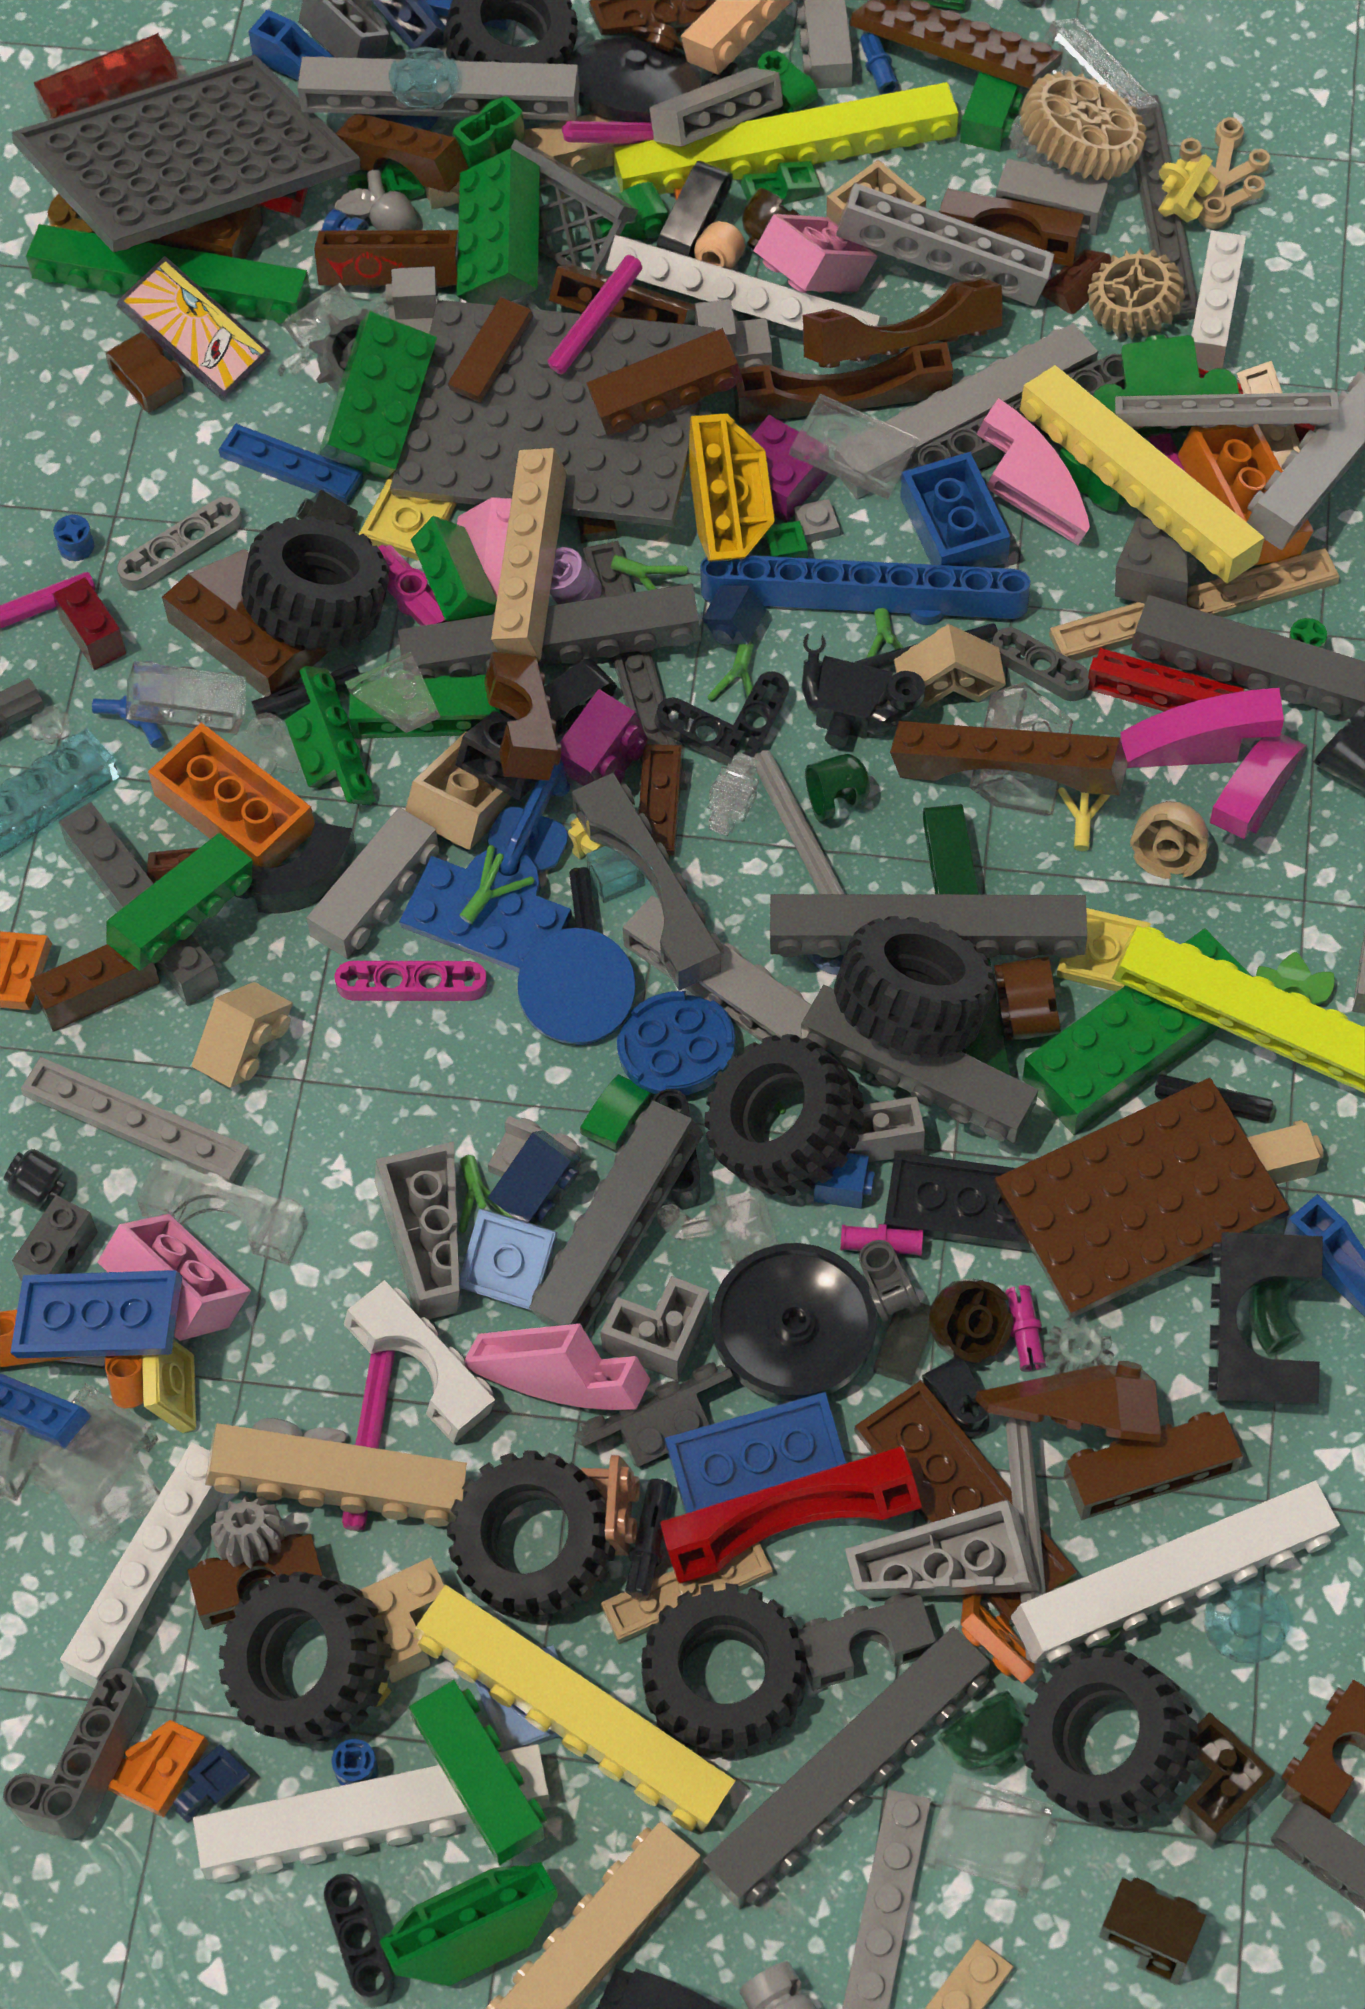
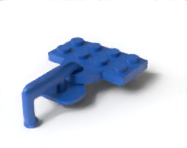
M560 759L558 766H553L549 781H537L525 808L509 807L504 809L497 816L488 835L489 845L495 847L493 862L497 854L501 853L504 856L490 890L527 877H533L534 883L490 899L474 922L469 924L459 914L479 889L487 850L476 856L466 869L431 856L399 921L401 928L518 973L525 956L538 941L553 932L566 929L573 915L571 909L539 897L541 889L539 873L552 869L559 863L568 843V834L565 827L558 821L542 816L552 795L561 797L570 790L562 759Z

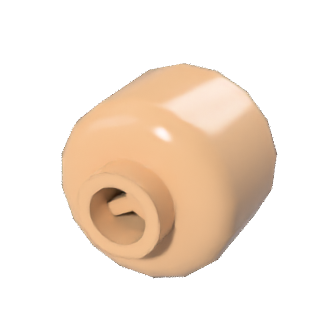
M718 221L711 223L705 228L696 242L694 248L695 257L698 260L732 270L743 255L745 239L742 233L728 222Z

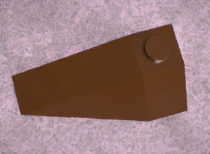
M1118 1361L1117 1366L1101 1364L977 1391L975 1400L987 1413L1032 1422H1042L1045 1416H1050L1051 1420L1066 1425L1068 1429L1080 1431L1081 1426L1086 1423L1106 1429L1105 1436L1160 1442L1161 1430L1155 1381L1142 1369L1143 1367L1140 1364L1134 1362Z

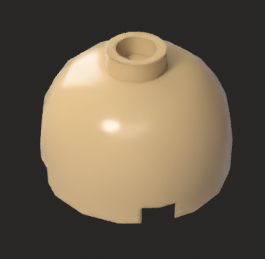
M1165 801L1151 806L1141 814L1133 829L1130 847L1132 846L1135 852L1134 859L1136 863L1146 872L1165 879H1171L1170 873L1177 875L1184 873V878L1191 876L1199 870L1206 859L1209 848L1208 828L1201 815L1191 806L1181 802Z

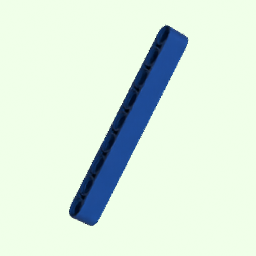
M747 555L745 559L711 562L705 557L700 564L701 595L710 603L720 585L750 586L763 606L869 612H874L878 608H884L889 613L911 614V610L942 611V615L1015 619L1022 617L1027 612L1029 606L1030 577L1018 569Z

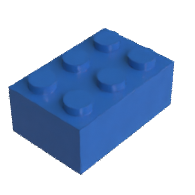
M971 452L902 472L900 499L931 565L990 568L1008 562L1011 536Z

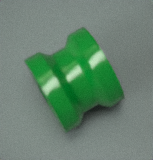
M1303 618L1292 625L1289 638L1324 649L1327 640V630L1320 621L1313 618Z

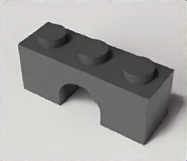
M899 1594L887 1599L884 1602L885 1605L868 1609L867 1606H858L846 1611L844 1617L830 1621L827 1618H816L805 1623L803 1628L798 1630V1638L803 1639L806 1674L812 1691L852 1680L854 1664L850 1652L854 1646L864 1641H875L882 1644L888 1650L894 1667L916 1661L936 1642L921 1595L909 1597L907 1594Z

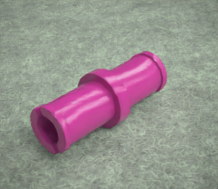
M879 1224L878 1228L842 1225L840 1251H861L871 1241L884 1240L891 1244L896 1254L922 1255L923 1230L887 1229V1224Z
M1020 1285V1303L1015 1287L1005 1291L1009 1300V1310L1013 1315L1010 1336L1015 1338L1020 1370L1031 1372L1033 1371L1030 1360L1031 1354L1036 1370L1046 1366L1039 1335L1042 1331V1324L1039 1319H1036L1031 1287Z

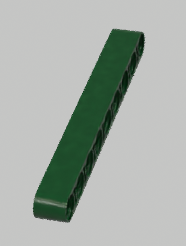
M955 804L923 808V825L935 894L979 895L963 805ZM987 958L989 966L991 967L990 958ZM995 991L975 1041L971 1042L970 1046L961 1051L1010 1075Z

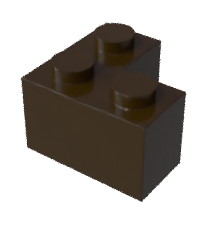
M1209 1712L1197 1724V1737H1191V1743L1198 1747L1196 1761L1189 1760L1187 1769L1202 1784L1183 1803L1178 1818L1205 1844L1212 1848L1270 1788L1276 1773Z
M1122 1877L1098 1938L1140 1956L1137 1968L1178 1986L1207 1915L1199 1912V1906L1188 1899L1176 1896L1172 1900L1157 1893V1888L1148 1881L1140 1878H1132L1130 1881Z

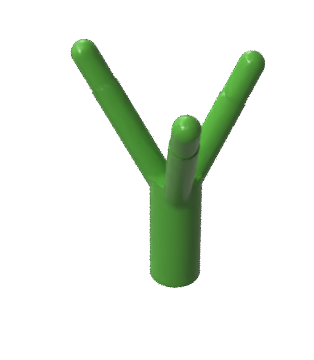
M614 555L610 567L616 571L639 578L647 590L656 589L647 577V574L685 575L688 573V567L685 565L647 566L618 555Z
M884 608L876 609L874 616L877 635L866 658L877 654L883 640L891 644L895 650L904 648L892 633L889 611Z
M749 642V644H739L732 669L707 696L709 701H713L737 676L742 678L747 697L749 696L753 688L747 671L754 648L752 642Z
M493 845L487 848L479 889L459 914L469 924L474 922L490 899L531 885L535 881L533 877H527L490 890L504 859L503 854L499 853L493 862L495 853Z
M463 1156L460 1159V1165L468 1191L461 1215L459 1231L464 1233L467 1230L474 1198L480 1209L486 1207V1199L501 1215L514 1218L488 1199L491 1192L483 1185L475 1156Z

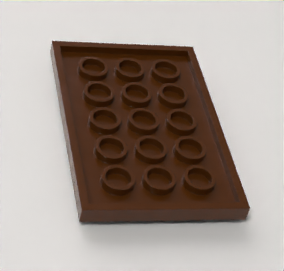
M1211 1077L995 1178V1186L1070 1319L1211 1253L1213 1242H1220L1222 1232L1253 1233L1289 1216L1290 1211Z

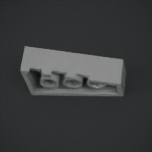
M454 1141L376 1159L375 1185L414 1312L420 1319L422 1317L432 1319L457 1313L459 1265Z
M1008 1500L845 1549L855 1590L866 1598H891L899 1594H907L909 1597L919 1594L921 1596L1040 1591L1018 1509Z

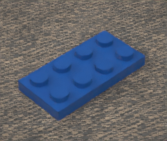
M177 1270L23 1275L10 1353L16 1358L172 1354L183 1276Z
M826 1392L664 1438L685 1514L846 1464Z

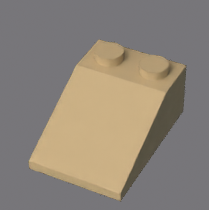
M462 734L413 780L405 811L434 827L438 835L450 840L457 846L470 850L487 834L497 816L512 796L455 766L464 735Z

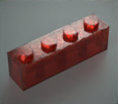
M156 33L33 83L39 106L47 120L176 80L178 79V74L173 56L159 33Z

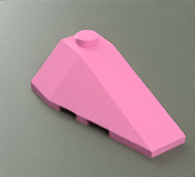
M492 497L458 516L457 524L465 527L497 598L512 499Z

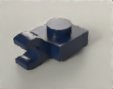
M220 1743L188 1772V1777L194 1784L173 1802L177 1807L175 1811L188 1823L202 1810L208 1800L219 1808L250 1780V1774Z

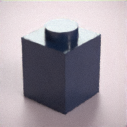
M720 585L702 620L719 644H749L766 609L750 586Z

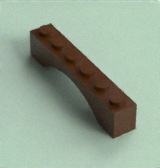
M984 278L953 283L929 308L911 319L890 325L875 326L864 324L854 316L836 309L804 314V358L817 362L818 366L822 368H835L840 366L841 361L845 360L867 361L870 359V355L873 354L895 355L900 353L901 348L930 344L933 341L955 342L959 340V336L966 334L971 336L986 335L989 329L1002 327V285Z
M947 342L911 346L900 354L879 364L837 374H801L782 370L771 365L739 368L743 382L734 385V400L739 424L761 422L768 415L776 419L923 401L927 400L937 391H944L952 387L953 367Z
M899 721L890 750L900 778L937 781L947 775L962 771L1003 769L1045 777L1065 784L1082 793L1120 796L1128 765L1120 737Z

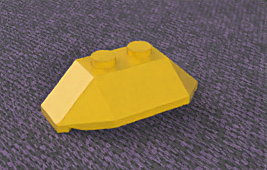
M727 413L691 416L689 471L698 537L709 562L745 559L775 522L765 450L746 431L738 426Z

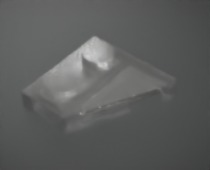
M411 651L345 682L350 694L406 733L441 717Z

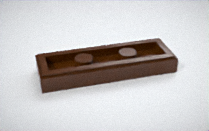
M500 297L447 383L449 389L481 403L533 318L532 310Z
M646 744L643 751L639 814L644 813L652 829L651 837L656 844L662 843L668 856H675L683 748L682 745Z

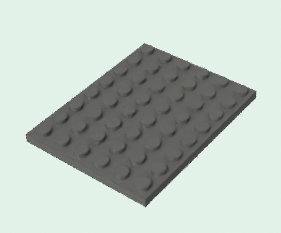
M256 55L12 132L13 144L113 253L360 170V157L314 112H302L299 97Z
M446 300L437 301L429 334L436 336L437 340L398 464L394 471L390 487L393 496L479 505L492 497L512 499L519 450L555 448L567 473L562 515L674 527L689 462L690 417L699 416L703 398L695 404L683 405L670 410L660 418L648 419L635 424L625 432L613 433L607 436L586 382L716 331L715 327L606 317L564 374H559L549 367L548 358L582 314L531 309L533 318L480 403L451 391L447 383L495 305Z

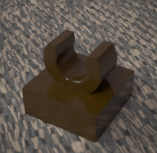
M576 516L581 543L617 538L615 520Z

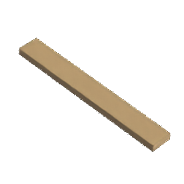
M1322 548L1247 570L1229 583L1219 578L1188 587L1187 607L1216 616L1226 617L1336 585L1339 582L1340 576L1326 548ZM1137 602L1051 627L1049 636L1056 651L1074 661L1097 655L1100 648L1114 650L1131 645L1145 604Z

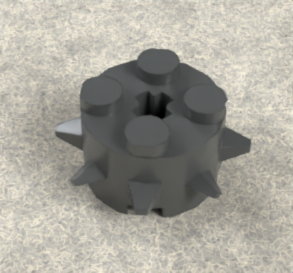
M362 308L358 316H352L341 321L334 315L329 314L327 316L331 330L324 340L309 342V349L317 354L318 368L321 372L316 379L319 384L326 382L333 390L338 392L359 324L367 315L368 309Z

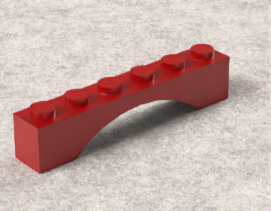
M900 1446L661 1521L660 1524L678 1584L720 1571L728 1562L750 1546L794 1526L835 1518L884 1520L922 1508L913 1473L904 1449Z

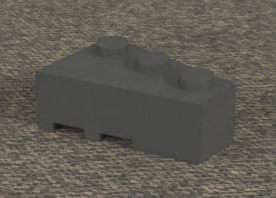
M372 0L302 1L298 22L335 58L384 59L389 33L379 13L373 12L371 8Z
M1139 511L1116 565L1115 597L1145 604L1148 595H1152L1187 606V551L1183 550L1177 541L1165 531L1157 528L1147 516Z

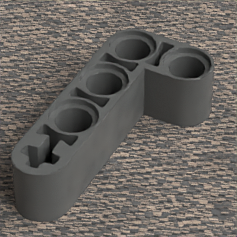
M113 1668L101 1676L51 1779L22 1773L13 1777L6 1784L3 1791V1801L26 1827L70 1839L81 1836L90 1827L109 1788L108 1785L123 1759L124 1752L127 1750L148 1704L146 1693L128 1670Z

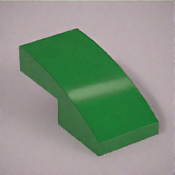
M811 161L779 163L776 173L743 174L741 187L747 203L759 188L768 190L783 200L781 205L818 193L821 188Z
M384 164L381 178L385 194L390 191H398L403 193L409 200L424 194L425 187L408 168L402 164ZM349 175L347 182L348 190L354 191L357 188L369 190L367 175Z
M618 1074L605 1088L580 1126L581 1135L617 1150L630 1125H635L637 1118L645 1109L653 1093L645 1091L630 1079Z

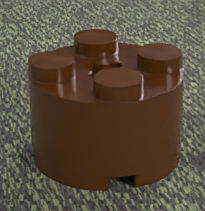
M1049 956L994 965L1006 1041L1026 1040L1061 1033Z

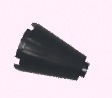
M1364 705L1351 717V722H1348L1336 733L1313 761L1319 768L1365 792Z

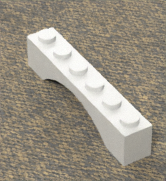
M193 1442L190 1443L70 1641L60 1661L67 1674L72 1678L95 1688L104 1673L113 1668H121L127 1658L141 1619L163 1576L190 1536L214 1512L224 1493L216 1491L214 1486L205 1485L210 1455L209 1450Z

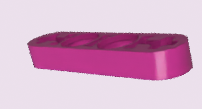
M347 961L337 968L334 975L337 991L340 996L352 1001H473L482 997L488 986L485 969L482 965L472 961ZM394 973L402 977V982L395 988H386L381 984L383 977L388 974ZM432 973L440 976L441 982L434 988H425L420 984L421 978L427 974ZM374 974L375 987H370L369 982H371L369 975ZM357 975L358 980H356L355 986H348L347 981L350 980V976ZM447 975H453V987H449ZM467 976H474L475 980L472 986H465L464 982Z

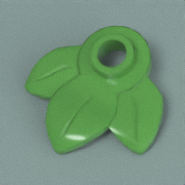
M1297 952L1287 956L1280 963L1277 970L1259 966L1256 972V976L1269 979L1276 988L1287 993L1302 994L1308 997L1314 1005L1325 1003L1330 998L1334 989V973L1318 972L1311 975L1306 963Z

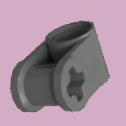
M875 1240L866 1244L860 1251L859 1263L869 1284L870 1295L882 1321L889 1320L891 1314L911 1305L915 1308L921 1306L910 1278L904 1271L891 1244L884 1240Z

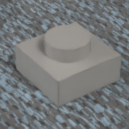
M829 499L794 507V517L796 521L800 520L806 544L839 536V525Z

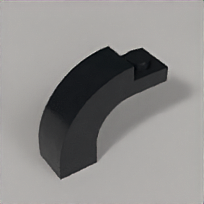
M315 822L309 844L296 860L289 864L272 868L252 865V883L242 895H235V897L241 899L254 897L258 912L273 914L301 910L319 902L352 863L356 851L353 828Z
M615 1968L596 2009L726 2008L682 1985L636 1968L633 1973Z

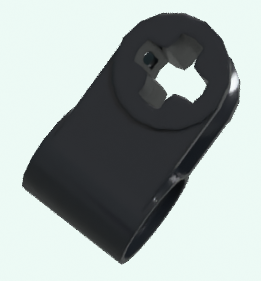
M953 1357L922 1375L923 1383L969 1439H977L987 1432L990 1424L989 1413L975 1400L977 1391H982L964 1360Z

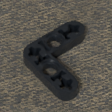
M775 671L761 674L733 725L675 697L667 698L658 705L654 718L655 726L664 735L731 768L745 769L753 763V757L759 752L788 695L789 683L785 676ZM770 685H774L777 687L776 692L773 693L767 705L762 702L766 688L768 689ZM675 711L678 713L677 719L673 723L666 720L667 715ZM753 712L759 713L764 717L766 724L760 728L752 727L747 723L745 716ZM689 718H691L693 721L689 732L684 729L688 724ZM700 726H709L714 729L716 738L711 741L701 740L696 734V729ZM744 735L750 739L746 745L745 752L738 756L734 754V751L739 746Z

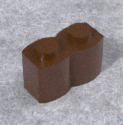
M139 332L106 352L108 368L114 377L130 392L139 406L147 413L184 393L182 380L185 377L182 369L174 360L170 362L164 356V351L155 338L149 339L143 332Z

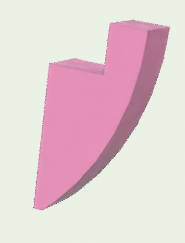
M998 398L976 434L1006 453L986 485L988 490L1078 546L1090 525L1082 498L1069 470L1038 429L1019 412Z
M581 1324L481 1333L477 1335L464 1360L465 1367L468 1370L504 1387L547 1401L591 1409H637L651 1380L637 1356L601 1359Z

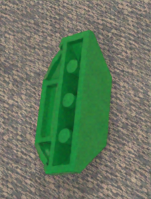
M542 1862L531 1863L529 1866L512 1865L491 1868L413 1906L396 1923L391 1933L386 1934L379 1942L395 1975L451 1986L530 1947L553 1906L558 1893Z

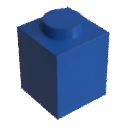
M847 1153L846 1157L849 1160L842 1168L838 1166L832 1171L834 1175L825 1183L820 1181L815 1183L814 1202L862 1209L864 1195H872L875 1172L868 1171L869 1156Z

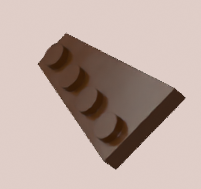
M589 0L588 8L601 36L632 33L631 30L634 26L642 28L656 27L657 23L666 24L673 28L689 27L716 0Z

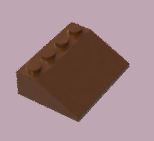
M243 549L188 573L162 596L167 620L170 624L266 697L292 686L301 678L300 669L305 666L313 667L329 651H325L324 648H317L315 651L305 650V646L297 644L293 647L285 644L282 638L277 637L275 639L268 635L265 627L259 628L251 615L246 611L241 596L249 554L246 549Z

